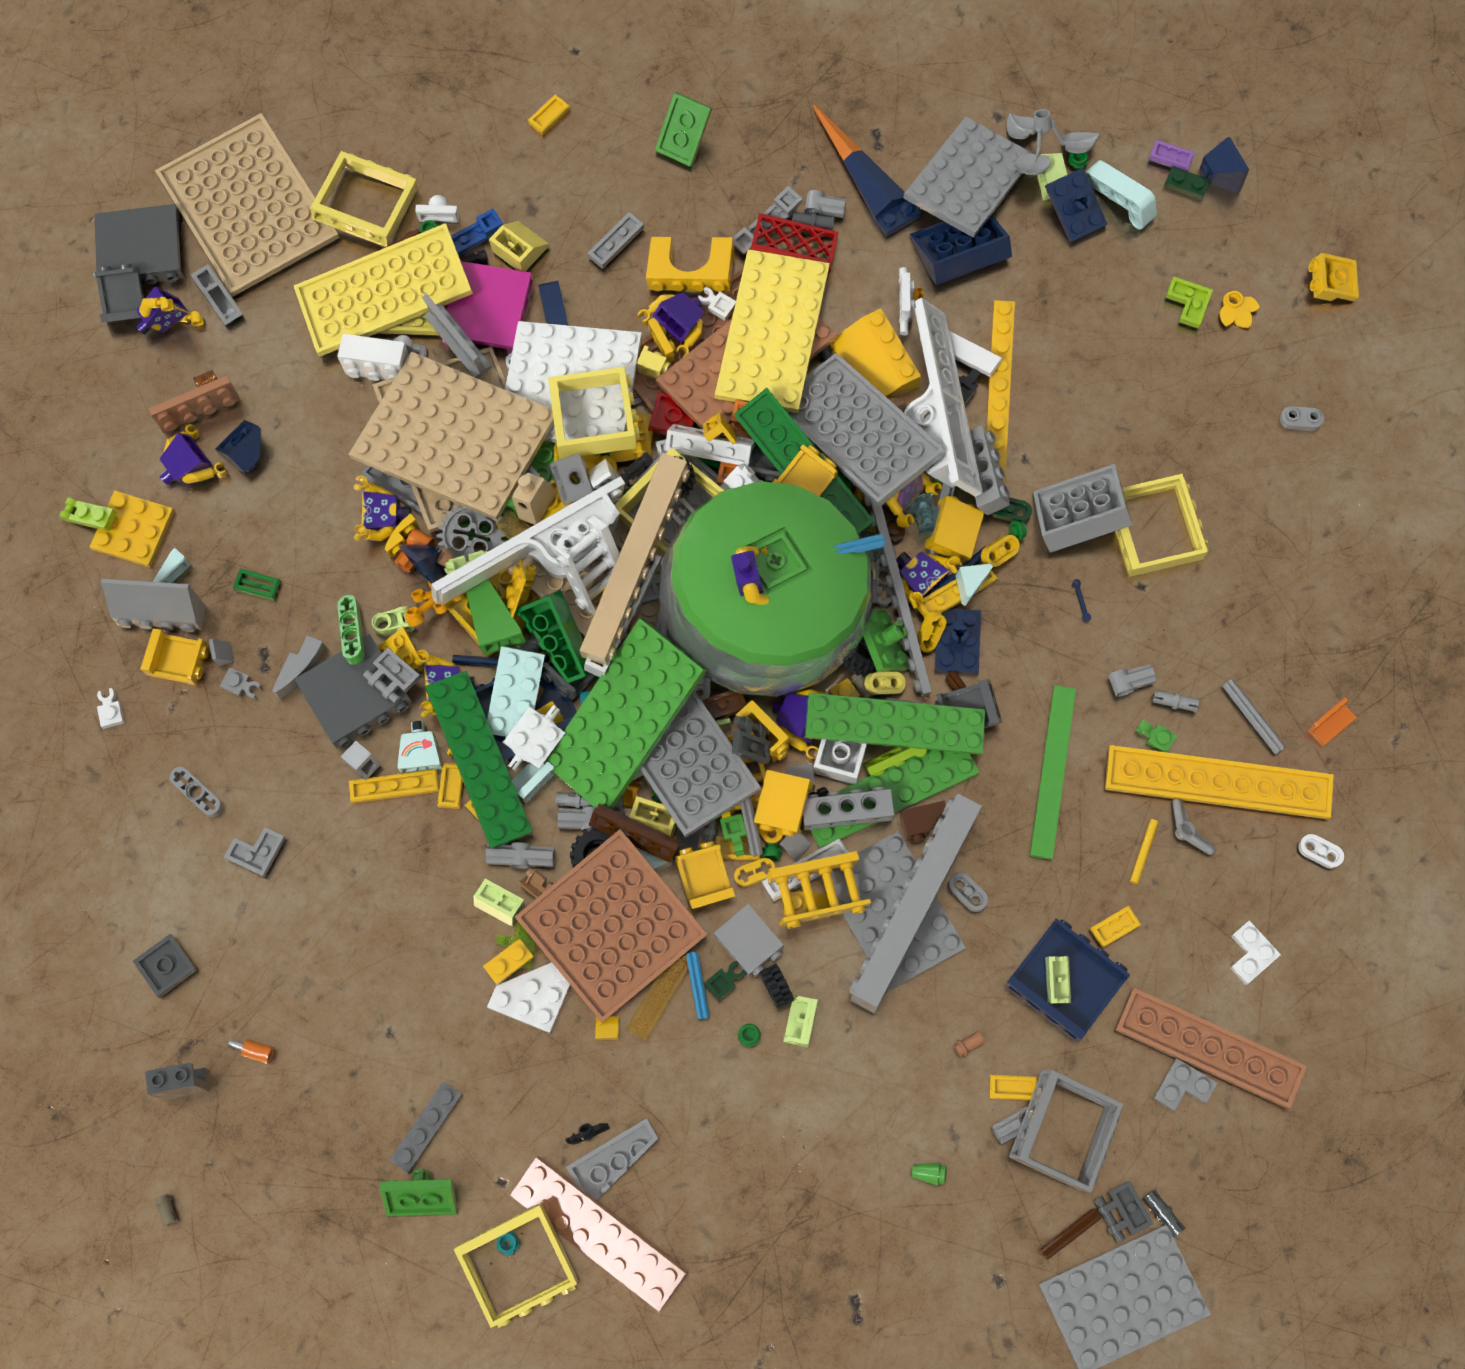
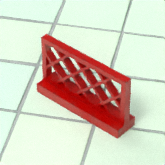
M759 213L750 250L830 263L828 280L839 232ZM761 221L769 222L773 227L765 231L761 226ZM790 227L793 232L785 236L781 228ZM776 231L781 238L773 242L769 234ZM804 231L810 232L813 237L805 240L800 233ZM794 236L801 242L795 246L788 240ZM827 236L833 238V240L825 245L820 238ZM763 237L769 243L766 246L756 244L757 240ZM817 241L821 248L813 251L808 244ZM785 242L789 249L786 251L781 250L776 245ZM805 247L809 254L802 255L797 250ZM824 251L829 257L828 261L819 259L817 254Z

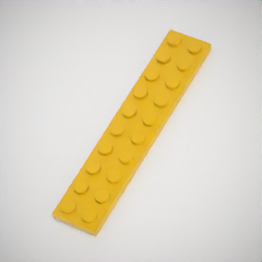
M1110 745L1105 790L1169 799L1178 798L1185 801L1329 820L1332 810L1334 774Z

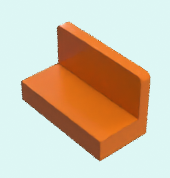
M1346 697L1316 721L1308 730L1322 747L1357 719L1345 705L1349 701Z

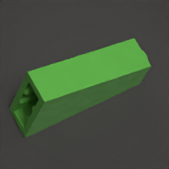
M489 579L466 591L479 647L484 655L500 651L501 646L513 647L526 643L520 627L514 618L511 617V613Z

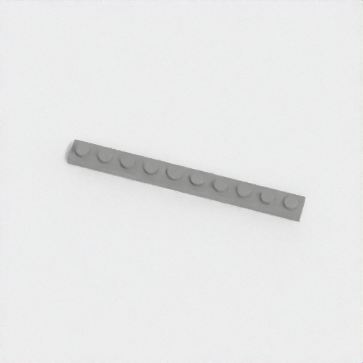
M863 494L866 507L869 506L871 510L869 515L875 521L871 527L875 526L876 535L882 534L885 539L884 547L881 548L882 555H880L882 567L887 569L888 575L885 576L888 589L892 588L894 595L891 596L892 606L898 610L899 617L896 619L903 623L899 630L904 626L907 629V636L902 638L905 651L908 650L910 654L908 665L910 671L915 673L914 687L916 692H920L921 697L929 696L932 690L882 506L878 507L866 494Z

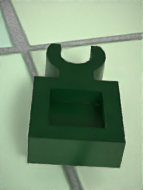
M736 961L729 965L726 973L720 969L704 983L718 1001L722 1000L736 987L733 980H739L745 976L744 970L739 974L733 972L734 967L738 965Z

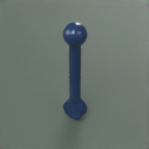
M1075 579L1072 584L1076 587L1082 607V620L1089 622L1091 615L1087 613L1080 589L1081 581Z

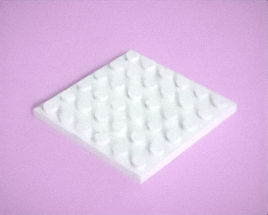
M518 321L505 390L552 409L548 377L625 367V373L630 375L632 387L628 388V392H632L642 333ZM621 384L559 393L566 440L626 431L627 423ZM554 425L544 442L556 443Z

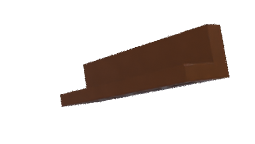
M732 690L701 700L715 721L736 714L747 705L743 694H738Z
M601 804L595 807L589 822V826L611 836L621 829L635 847L671 863L681 842Z

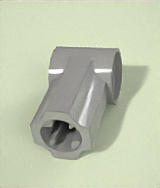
M810 190L807 193L804 213L812 214V212H816V215L843 218L846 199L825 196L821 191Z
M1150 664L1128 671L1127 669L1117 670L1108 675L1116 697L1127 695L1133 692L1134 689L1156 682L1155 672Z
M1028 1107L992 1126L994 1134L1001 1145L1017 1137L1022 1124L1021 1116Z

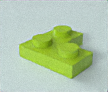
M1173 276L1166 298L1185 304L1179 322L1199 329L1213 290Z

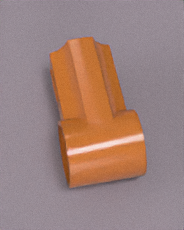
M417 528L411 531L406 541V544L431 545L432 547L435 543L433 537ZM403 552L395 560L396 565L406 572L411 573L415 568Z

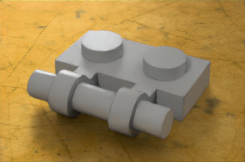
M389 648L373 662L378 670L372 673L368 669L363 674L368 680L369 685L380 690L382 696L386 700L390 699L394 704L398 703L401 699L396 694L399 688L406 693L421 678L415 670ZM384 676H387L392 681L389 686L382 681Z

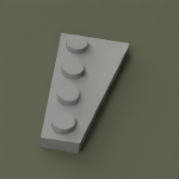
M646 1118L569 1164L566 1168L575 1184L597 1201L658 1137Z

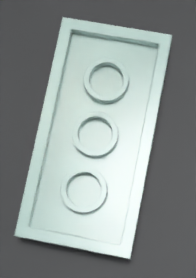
M501 646L487 718L492 734L507 737L529 706L535 710L545 654Z

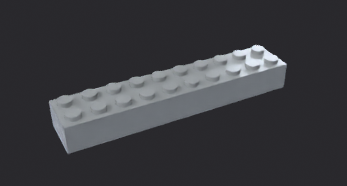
M958 793L955 799L950 797L942 814L945 818H939L932 833L935 837H929L922 852L925 855L924 858L919 856L912 871L914 877L909 876L901 892L904 894L903 898L898 896L891 911L894 914L893 917L888 916L882 926V938L877 936L871 947L870 953L873 954L871 959L866 957L859 972L862 974L861 978L856 977L850 987L849 993L852 994L850 1001L875 1014L967 838L982 805Z

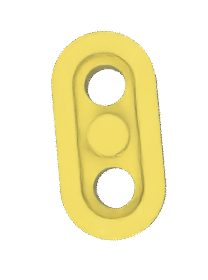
M875 672L866 676L864 685L867 692L872 695L898 694L905 689L906 681L900 672Z

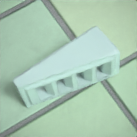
M173 548L153 582L173 583L191 564L177 549Z

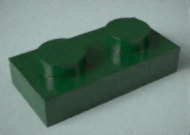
M1172 166L1164 187L1203 200L1210 179Z

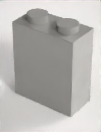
M749 904L714 932V937L734 961L738 963L740 968L745 971L749 978L753 974L757 977L760 971L766 969L764 966L770 960L772 962L776 961L783 954V943Z

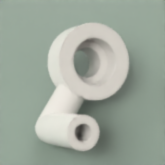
M400 335L393 339V341L404 342L409 354L416 352L427 358L428 349L426 346L414 344L413 340L405 335Z

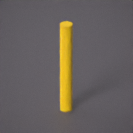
M1150 819L1130 882L1133 884H1139L1159 824L1157 820Z

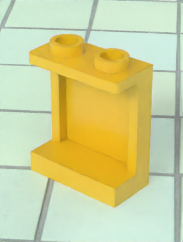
M802 445L796 457L778 480L775 479L773 483L797 485L821 496L838 475L835 469L837 466L828 458L825 461L818 456L819 452L811 445L808 447Z
M945 496L938 500L937 505L941 508L932 537L926 539L924 547L948 558L957 556L961 563L972 557L984 512L978 510L972 504H965L959 501L955 496Z
M153 628L140 669L148 676L197 685L198 679H201L203 674V661L209 654L208 644L201 638H198L197 641L167 635L162 630Z
M751 700L736 716H746L751 718L753 722H761L770 731V734L765 736L773 745L770 748V760L772 763L777 759L779 761L783 760L789 753L787 751L789 749V737Z
M767 770L754 823L760 825L759 829L772 832L773 829L781 830V834L794 837V833L801 835L800 825L809 791L812 792L814 783L810 779Z
M714 841L700 844L701 848L693 850L692 847L679 850L680 855L674 856L690 909L735 897L734 890L730 887L721 855V845L714 844Z

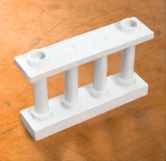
M594 515L587 520L590 526L589 534L568 552L563 551L558 546L554 548L557 555L556 561L563 568L577 598L575 600L576 604L582 610L586 609L592 614L596 611L591 600L599 595L607 586L620 555L608 525ZM596 540V548L574 565L572 559ZM602 554V562L581 579L579 573ZM608 568V575L587 592L585 587Z

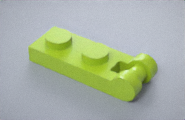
M67 498L65 502L66 507L64 511L60 512L59 518L70 523L109 531L118 512L112 508Z
M896 747L864 762L863 765L870 776H878L886 772V769L893 765L900 766L904 764L906 759L912 756H924L927 750Z

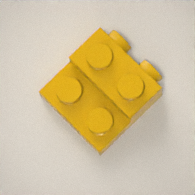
M1320 253L1311 260L1308 269L1309 272H1312L1313 280L1310 283V290L1314 292V298L1333 301L1335 298L1355 301L1359 298L1356 260Z

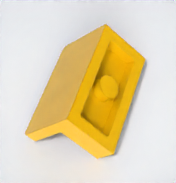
M720 411L703 423V435L708 442L723 432L734 445L737 442L735 430Z

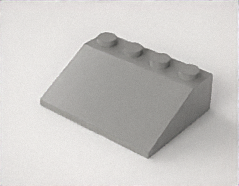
M1115 464L1033 491L1042 537L1050 553L1133 525Z
M115 579L101 580L110 616L120 627L130 628L131 625L139 626L143 629L160 627L167 631L178 628L186 632L202 630L206 605L189 584Z

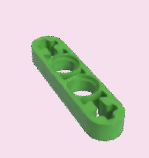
M345 595L337 603L342 654L349 664L355 665L360 663L365 657L360 606L353 595ZM355 618L351 624H345L349 619ZM357 634L353 640H347L349 636Z

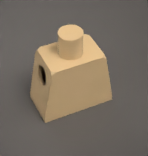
M526 473L518 479L519 485L513 493L512 499L518 518L536 525L542 519L557 491L546 479Z

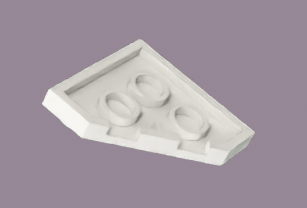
M551 962L497 985L487 1008L551 1034L571 985Z

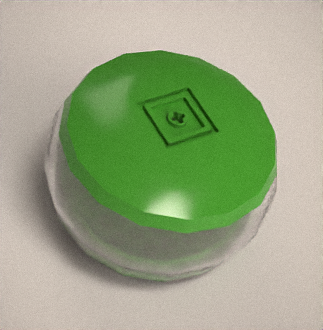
M758 481L719 492L682 521L661 560L659 606L673 643L707 670L703 677L738 694L778 697L821 683L852 657L872 619L873 569L866 551L841 554L836 553L841 548L833 547L840 543L860 539L857 529L830 501L797 485ZM741 546H755L759 550L756 558L764 593L759 594L769 597L768 604H752L746 601L745 596H740L731 556L735 555L736 550ZM767 546L766 549L769 555L764 554L761 549Z

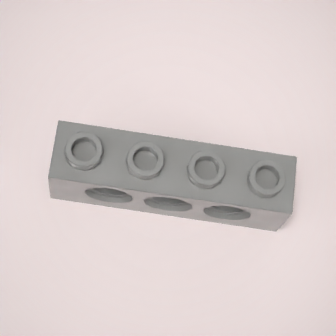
M981 425L970 431L983 492L976 496L975 500L977 508L986 515H990L1010 505L1008 499L1010 493L1004 483L1005 473L1000 467L999 460L1001 458L998 450L995 448V435L991 430L989 431Z
M876 787L869 792L857 789L850 791V794L843 795L840 792L828 793L825 797H819L815 794L808 795L803 813L804 830L892 821L894 819L891 789L885 790V787ZM872 801L876 807L869 810L864 807L863 803ZM849 803L853 806V810L845 812L841 809V806ZM821 806H828L831 812L823 815L819 812V808Z

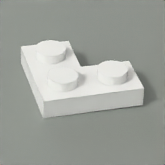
M1250 920L1231 936L1247 953L1230 968L1245 985L1249 984L1281 955Z

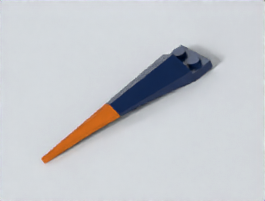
M814 105L816 115L846 165L876 225L885 236L888 237L921 218V212L917 207L903 198L905 192L832 120Z

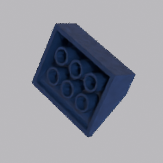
M993 215L989 217L974 238L945 221L910 234V238L928 275L936 285L946 283L954 278L964 276L967 273L983 269L986 266L1012 257L1010 236Z

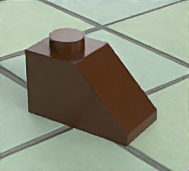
M945 800L901 810L900 818L906 841L920 842L926 839L925 837L930 834L944 811Z

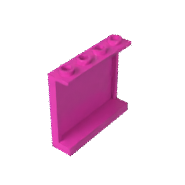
M461 261L473 294L449 303L444 308L474 344L507 349L508 355L511 354L518 321H525L534 283L532 273Z

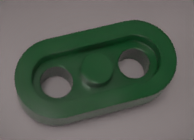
M1008 497L1010 505L1003 508L1002 511H996L991 514L998 519L1011 522L1018 520L1025 523L1031 517L1032 507L1026 501ZM1022 511L1024 515L1019 516L1017 512Z

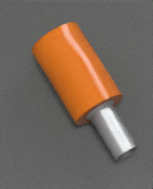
M231 1039L228 1047L240 1050L242 1056L267 1064L271 1061L274 1053V1047L248 1039L245 1043Z

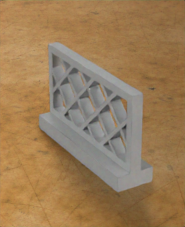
M427 293L422 296L429 309V312L424 315L470 374L478 379L492 368L491 364L441 303L436 305Z

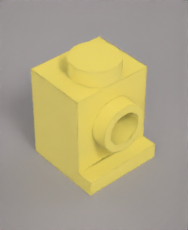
M644 346L637 361L638 373L654 379L671 367V363L667 362V358L663 354L650 352L648 346Z

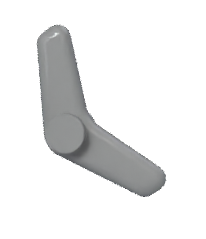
M1173 799L1172 804L1177 827L1175 831L1176 837L1179 840L1188 841L1208 855L1216 853V847L1197 833L1195 826L1189 822L1183 800Z

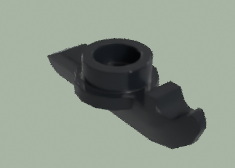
M585 1123L579 1127V1133H573L571 1137L566 1138V1142L568 1144L581 1143L609 1130L610 1127L608 1123H599L595 1126Z

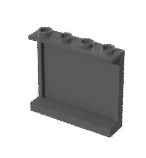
M176 204L94 213L96 272H99V267L111 266V270L119 269V265L132 264V268L139 267L141 284H156L157 282L164 281L175 282L184 279L180 266L178 222L181 221V213Z
M370 634L363 638L365 657L360 663L355 665L349 664L341 651L294 679L336 748L348 746L352 739L368 734L372 727L377 724L382 725L386 723L392 715L406 711L409 705L412 704L407 693L400 688L396 691V694L401 697L398 703L394 704L390 699L386 700L382 696V692L376 687L373 688L369 685L368 680L363 676L368 669L372 673L378 670L373 662L382 654ZM387 676L382 678V681L387 686L392 683Z

